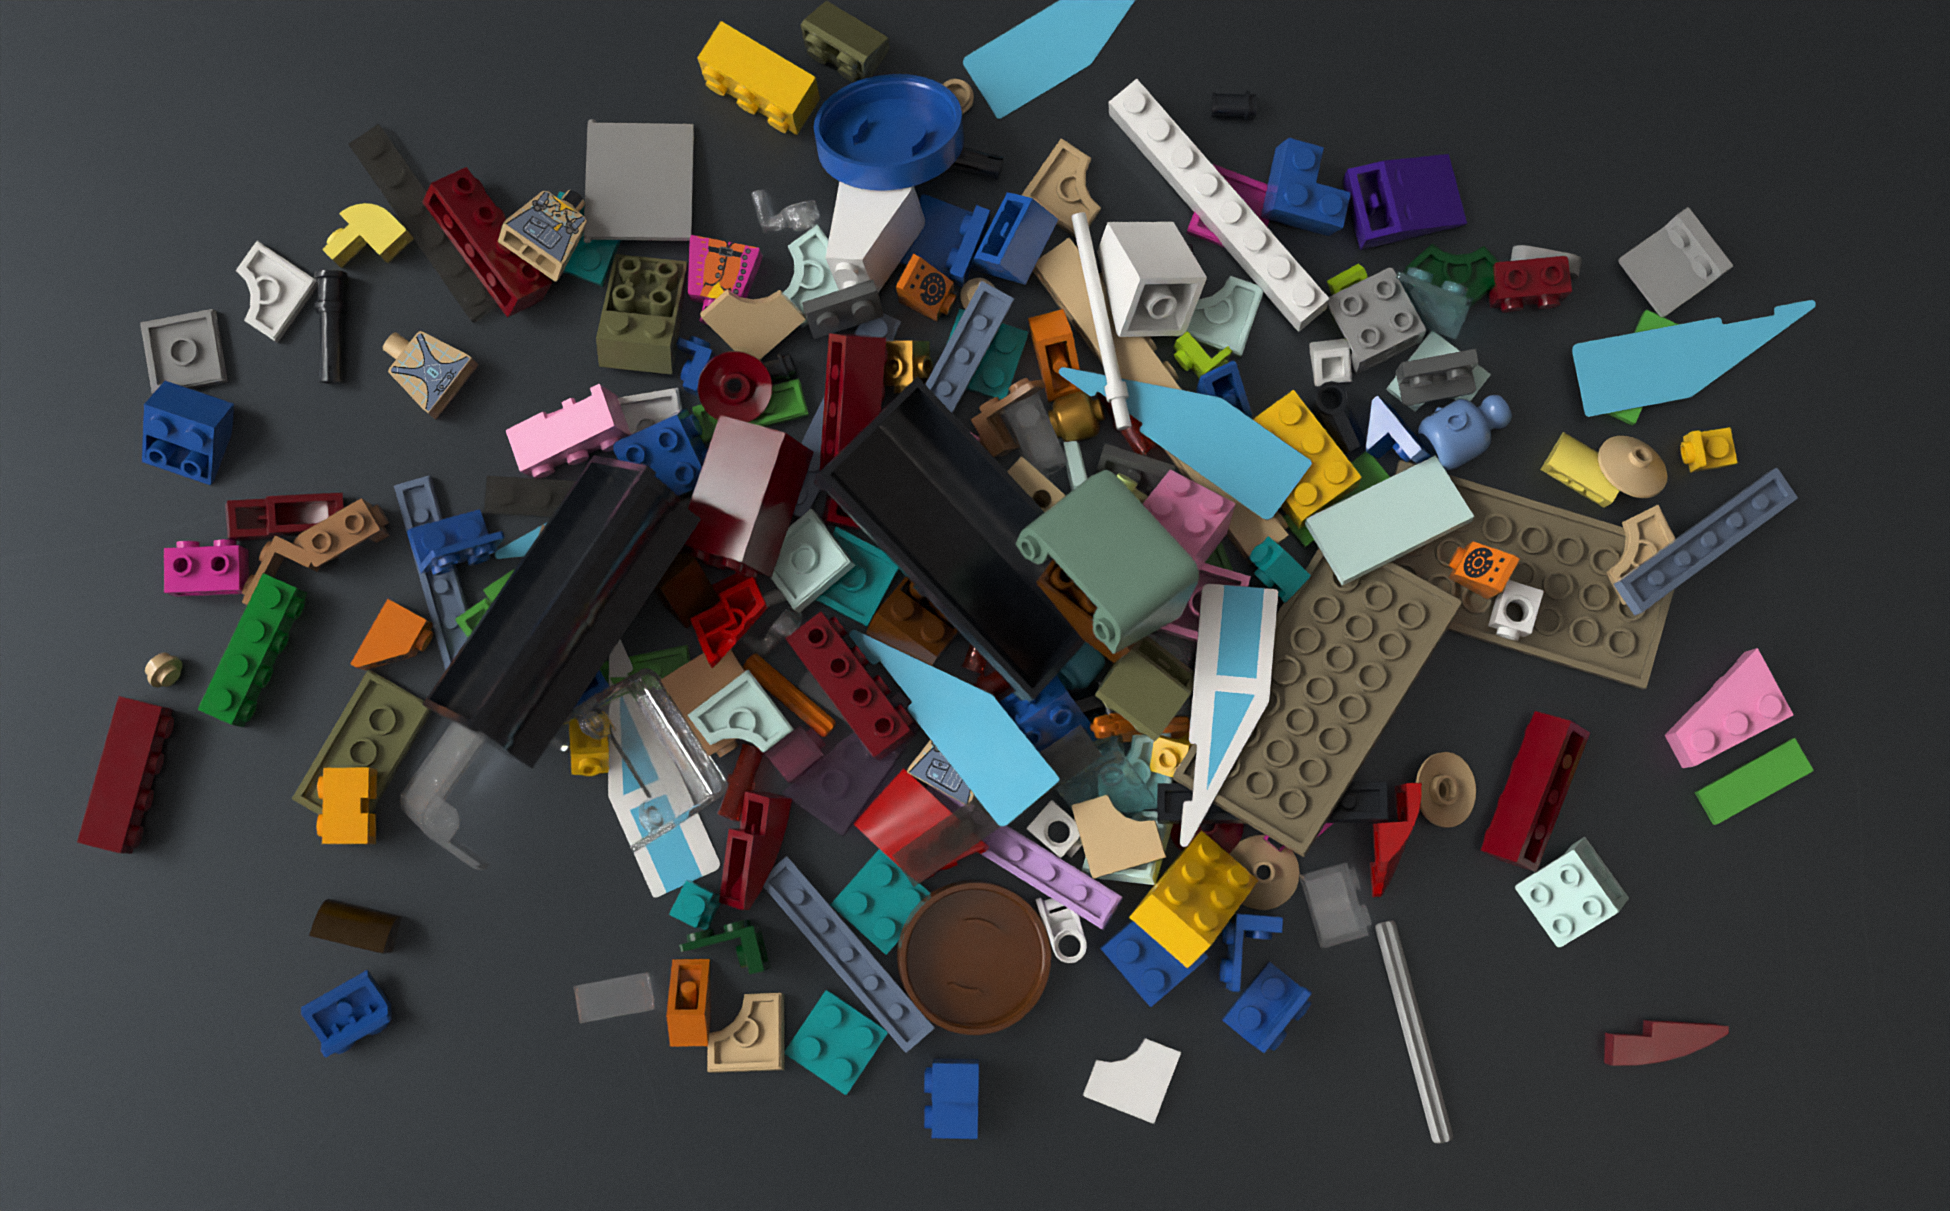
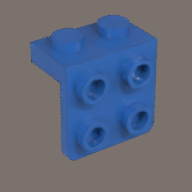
M687 408L672 414L665 420L618 440L613 446L618 460L648 465L656 471L654 476L667 485L677 496L695 489L708 448H705L700 437L702 435V428L694 414L690 415Z

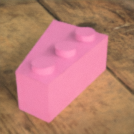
M601 384L590 388L592 396L578 403L575 402L574 398H569L561 402L563 405L562 409L550 414L541 412L507 429L506 433L520 472L528 476H534L535 479L551 475L555 472L554 467L566 462L568 465H575L588 460V454L600 449L603 452L612 451L615 442L631 435L618 396Z
M1756 648L1744 652L1726 674L1713 684V687L1701 700L1696 702L1665 734V737L1681 767H1694L1793 716V713L1761 653Z

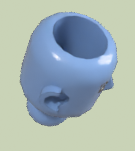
M1499 395L1486 397L1479 407H1476L1468 400L1458 399L1443 408L1437 407L1433 414L1423 419L1418 428V437L1433 456H1437L1445 470H1453L1483 454L1491 444L1490 430L1506 427L1512 419V413L1506 401Z

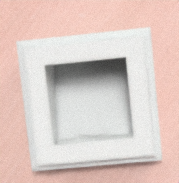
M1346 339L1319 341L1309 344L1315 386H1321L1325 382L1330 381L1339 383L1352 382L1350 346Z

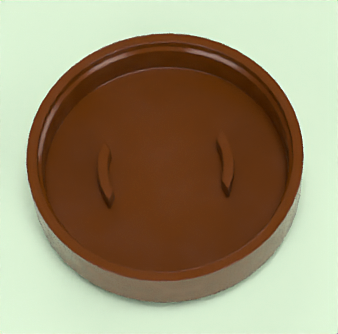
M965 880L945 885L933 891L912 910L899 938L897 961L902 984L914 1005L925 1017L936 1025L955 1033L983 1035L1003 1030L1015 1024L1035 1006L1049 978L1051 949L1049 938L1041 919L1025 900L1001 885L982 880Z

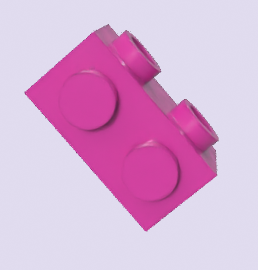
M214 540V546L200 547V542L179 541L176 542V548H164V593L175 597L242 594L243 587L249 578V550L237 545L236 540Z

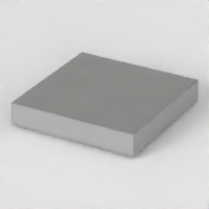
M214 309L140 322L152 394L164 381L189 389L228 382L217 313Z

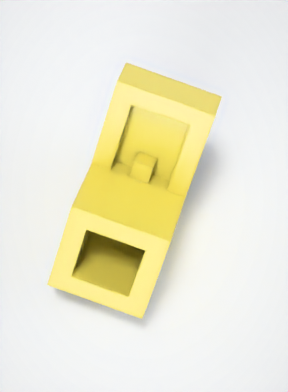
M362 203L350 206L339 213L349 225L344 229L339 228L333 232L327 240V245L322 250L342 268L368 243L389 263L414 238L386 209L378 205Z

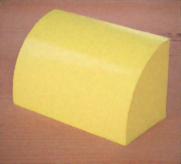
M1565 432L1561 434L1540 469L1603 508L1613 503L1620 491L1602 473L1598 463V452Z

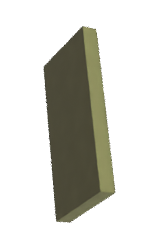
M368 669L293 795L292 800L318 815L322 814L323 799L318 797L317 783L319 776H323V768L377 769V799H369V813L372 814L432 711L422 705L424 700Z

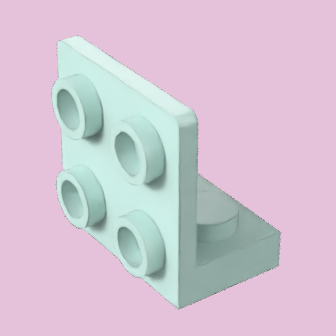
M1586 837L1573 843L1564 855L1520 881L1515 887L1557 947H1562L1617 914L1629 899Z

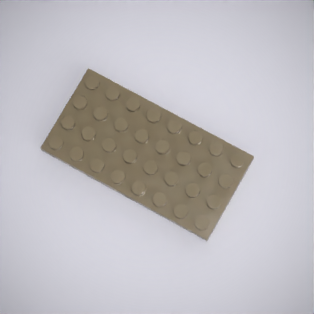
M1400 460L1394 475L1415 466V464ZM1449 475L1474 515L1473 521L1391 561L1463 601L1461 609L1447 630L1635 688L1646 689L1674 589L1638 615H1634L1627 604L1623 605L1606 572L1618 563L1624 552L1626 540L1624 528ZM1474 541L1520 558L1509 580L1544 591L1530 635L1525 637L1519 636L1518 641L1498 636L1496 634L1498 629L1488 626L1497 595L1487 600L1449 579L1453 568L1449 567L1448 564L1459 546L1465 549L1466 545ZM1513 602L1507 605V616L1512 621L1520 622L1523 617L1522 608Z
M1320 548L1305 569L1311 577L1286 603H1283L1276 614L1269 703L1212 802L1302 857L1306 856L1458 614L1463 603L1458 598L1393 562H1389L1342 586ZM1197 744L1191 746L1173 774L1175 781L1192 791Z

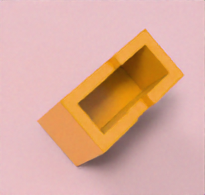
M323 768V776H319L317 783L318 797L323 799V812L317 817V834L319 837H322V844H376L377 814L369 813V799H377V769Z

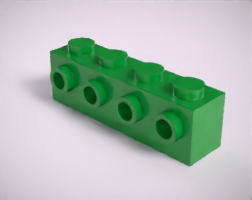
M262 573L197 710L230 725L244 728L246 722L255 713L256 701L262 688L266 687L272 677V667L278 654L283 652L288 643V633L294 621L303 612L307 592Z

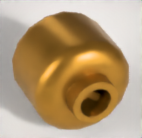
M1084 391L1057 398L1053 402V409L1048 411L1055 437H1062L1065 442L1076 440L1078 442L1096 436L1100 431L1099 422L1105 420L1100 400H1092L1091 396Z

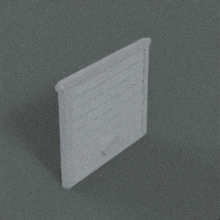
M594 119L588 120L584 217L587 220L584 229L585 243H590L591 240L690 241V236L692 235L694 124L595 123Z

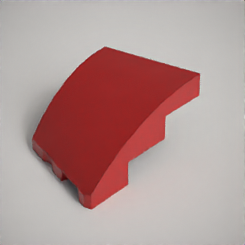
M735 573L713 584L712 587L720 601L712 608L690 618L698 636L697 639L711 668L720 662L768 608L762 592L753 577L746 578Z
M904 768L854 823L867 838L917 883L934 876L939 870H947L958 865L957 861L975 852L982 854L990 848L913 775L907 773V770Z
M1422 782L1405 783L1395 786L1397 822L1373 824L1375 862H1370L1372 897H1382L1398 867L1419 813Z

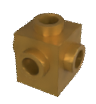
M886 341L888 359L884 366V386H894V393H900L917 376L926 384L933 371V363L930 358V341Z

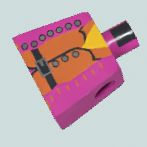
M691 235L688 273V295L691 301L703 303V311L727 289L739 297L747 298L762 261L760 248ZM700 318L701 323L708 325L702 318Z

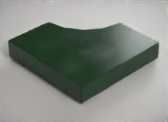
M1432 243L1405 267L1404 272L1454 324L1495 286L1493 266L1499 261L1485 246L1473 253L1456 255L1444 252Z

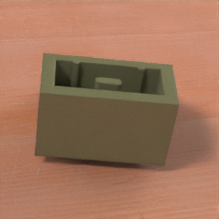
M828 1L821 4L801 24L805 48L808 49L807 54L821 64H825L828 61L838 67V73L853 83L857 80L872 77L890 49L887 36Z
M1147 635L1138 640L1130 652L1111 665L1095 696L1102 700L1107 708L1116 711L1128 720L1138 732L1146 734L1153 741H1156L1192 693L1195 672Z

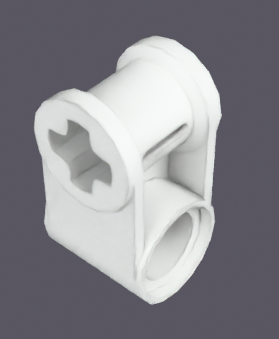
M1041 898L1035 899L1041 921L1047 931L1056 958L1064 963H1075L1080 960L1087 948L1080 923V915L1068 908L1055 913H1049V911L1064 907V905L1052 898L1044 901ZM1071 935L1078 939L1080 951L1077 955L1066 957L1061 954L1058 944L1062 937Z

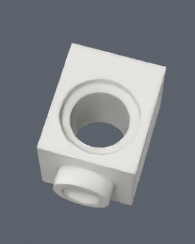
M1508 580L1503 591L1497 594L1488 626L1498 629L1496 633L1498 636L1518 641L1519 636L1525 637L1530 635L1544 591ZM1510 602L1516 603L1522 608L1523 617L1520 622L1512 621L1507 616L1506 608Z
M1052 800L1026 828L1060 859L1065 853L1071 858L1082 846L1076 821ZM1055 821H1061L1069 828V836L1063 843H1055L1048 836V827Z

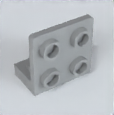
M1689 207L1677 214L1663 228L1618 260L1628 276L1662 318L1733 267V264Z
M1387 268L1328 297V307L1352 350L1351 366L1355 374H1359L1422 343L1426 328L1393 268Z

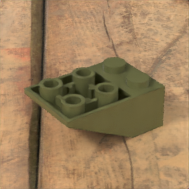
M615 254L596 336L599 367L663 374L673 373L678 348L676 343L680 333L688 268L687 261Z

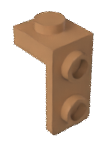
M1024 378L1008 388L1011 394L1001 400L999 397H995L979 407L981 413L971 419L979 433L980 443L994 458L1006 456L1018 448L1000 416L1043 389L1045 384L1042 380L1029 381L1028 378Z
M361 498L298 535V540L313 566L321 567L368 538L378 543L390 536L384 527L389 521L378 504L372 506V504Z
M275 536L272 542L268 541L259 556L261 564L256 574H252L243 587L242 594L245 596L242 603L248 605L262 573L275 577L284 557L318 572L320 567L313 566L297 537L293 544L278 536Z

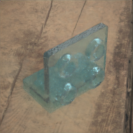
M1409 267L1408 272L1398 271L1396 279L1400 280L1425 328L1456 340L1474 299L1466 295L1469 288L1452 281H1444L1442 286L1432 282L1433 274L1416 267Z
M1121 734L1111 735V737L1103 739L1097 738L1090 745L1053 769L1059 777V781L1054 787L1071 810V805L1104 795H1109L1115 808L1127 818L1155 804L1154 795L1125 757Z

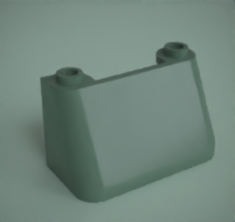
M1107 470L1089 477L1022 530L1016 542V546L1020 549L1022 555L1033 563L1041 564L1052 557L1097 606L1093 618V631L1095 636L1113 654L1180 618L1199 581V570L1192 557L1120 479Z

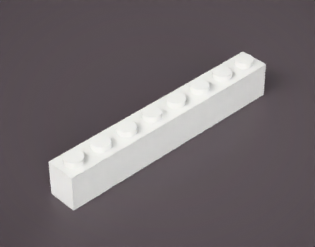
M1138 79L1134 80L1109 101V115L1187 205L1198 214L1200 220L1216 235L1227 251L1298 332L1327 309L1328 296Z

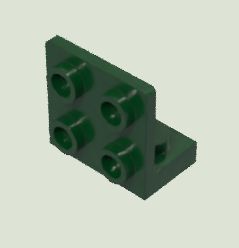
M749 919L723 925L725 933L715 936L713 929L686 935L688 943L679 945L680 951L684 952L740 937L742 945L736 946V951L741 968L747 967L749 975L771 968L761 926H751Z

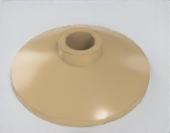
M1614 436L1607 439L1600 447L1598 452L1600 469L1606 479L1623 493L1637 498H1650L1659 494L1666 486L1668 477L1666 466L1657 452L1646 443L1629 436Z
M1440 752L1431 755L1423 762L1416 777V783L1422 782L1420 810L1436 826L1455 827L1463 823L1473 810L1476 799L1475 779L1470 767L1460 756L1450 752Z
M1255 835L1240 841L1229 854L1259 880L1242 902L1244 906L1256 910H1269L1284 904L1295 892L1300 874L1299 864L1294 852L1287 847L1281 853L1263 839L1265 835ZM1261 865H1266L1270 869V876L1265 880L1260 879L1256 873L1257 868Z

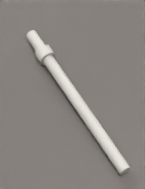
M1080 212L1073 214L1071 218L1107 385L1104 386L1107 402L1112 404L1117 430H1124L1132 427L1126 399L1129 398L1127 384L1121 379L1086 213Z

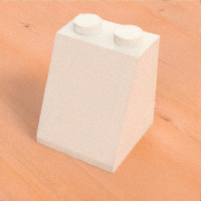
M839 182L825 257L838 290L873 279L879 293L925 226V218L914 186L897 190L878 191L860 189Z
M1107 222L1097 253L1117 335L1119 337L1182 336L1187 331L1207 276L1174 222Z

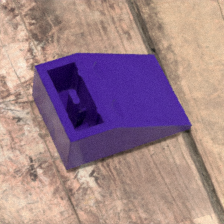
M1449 154L1371 163L1347 169L1342 179L1344 191L1351 192L1348 207L1360 250L1467 225Z

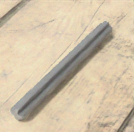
M1391 920L1381 922L1375 926L1431 1138L1437 1144L1448 1142L1453 1139V1133L1395 921Z

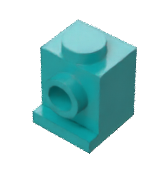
M1269 536L1261 544L1257 545L1248 557L1258 567L1253 574L1269 589H1276L1278 597L1285 603L1311 577L1294 558Z
M686 880L669 915L694 928L708 930L721 904L719 903L720 895L691 880Z

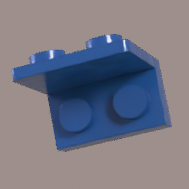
M923 194L920 197L919 203L925 218V226L899 263L907 266L912 255L915 254L952 280L955 285L963 287L971 271L974 257L989 226L990 210L976 205L974 212H970Z
M480 509L410 528L407 531L420 573L432 571L433 576L451 572L455 569V564L465 561L468 562L469 566H473L490 560L489 555L495 553L497 547L505 539L503 531L488 534Z
M1058 674L1033 701H1020L1012 693L999 702L1052 770L1098 739L1090 729L1091 722L1071 697Z
M1234 913L1222 929V943L1228 944L1227 958H1221L1219 978L1220 981L1226 983V989L1240 992L1244 930H1246L1245 937L1272 940V932L1282 933L1283 917Z
M1268 961L1222 1018V1021L1259 1051L1265 1053L1268 1048L1274 1051L1288 1033L1283 1029L1290 1020L1295 1019L1298 1021L1311 1006V1002L1307 999L1312 992L1305 987L1299 986Z

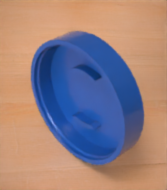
M887 74L851 83L831 95L822 104L814 120L817 152L823 168L838 181L860 189L878 191L897 190L929 181L943 173L956 161L964 145L962 111L956 96L942 84L916 75Z

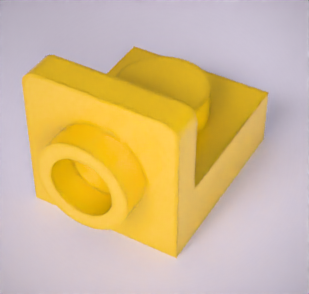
M1730 427L1700 432V430L1691 431L1683 437L1684 442L1681 443V456L1683 462L1689 464L1690 473L1733 466L1738 463Z
M606 715L568 717L572 775L595 776L599 773H608L609 747Z
M1190 731L1180 739L1160 735L1156 741H1153L1150 770L1152 772L1173 778V774L1193 745L1189 742Z

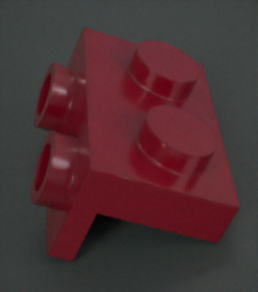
M1556 256L1497 262L1493 266L1495 287L1488 295L1490 308L1501 307L1502 312L1520 311L1524 309V305L1538 304L1539 309L1558 307L1561 305L1560 301H1563L1572 292L1568 257Z

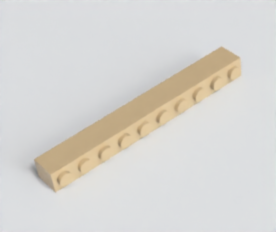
M1069 237L1039 258L1033 272L1059 308L1064 309L1070 323L1103 366L1078 245L1075 246ZM1102 272L1099 273L1121 378L1181 390L1176 383V380L1179 379L1176 371L1168 361L1162 363L1156 356L1154 351L1157 350V347L1150 336L1119 337L1117 335ZM1164 449L1184 477L1236 503L1226 535L1248 565L1253 563L1248 559L1252 550L1268 536L1277 544H1280L1288 537L1285 531L1288 528V524L1278 511L1271 519L1261 518Z

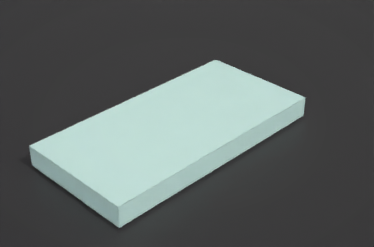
M1435 455L1307 518L1305 525L1343 586L1472 522L1474 515Z

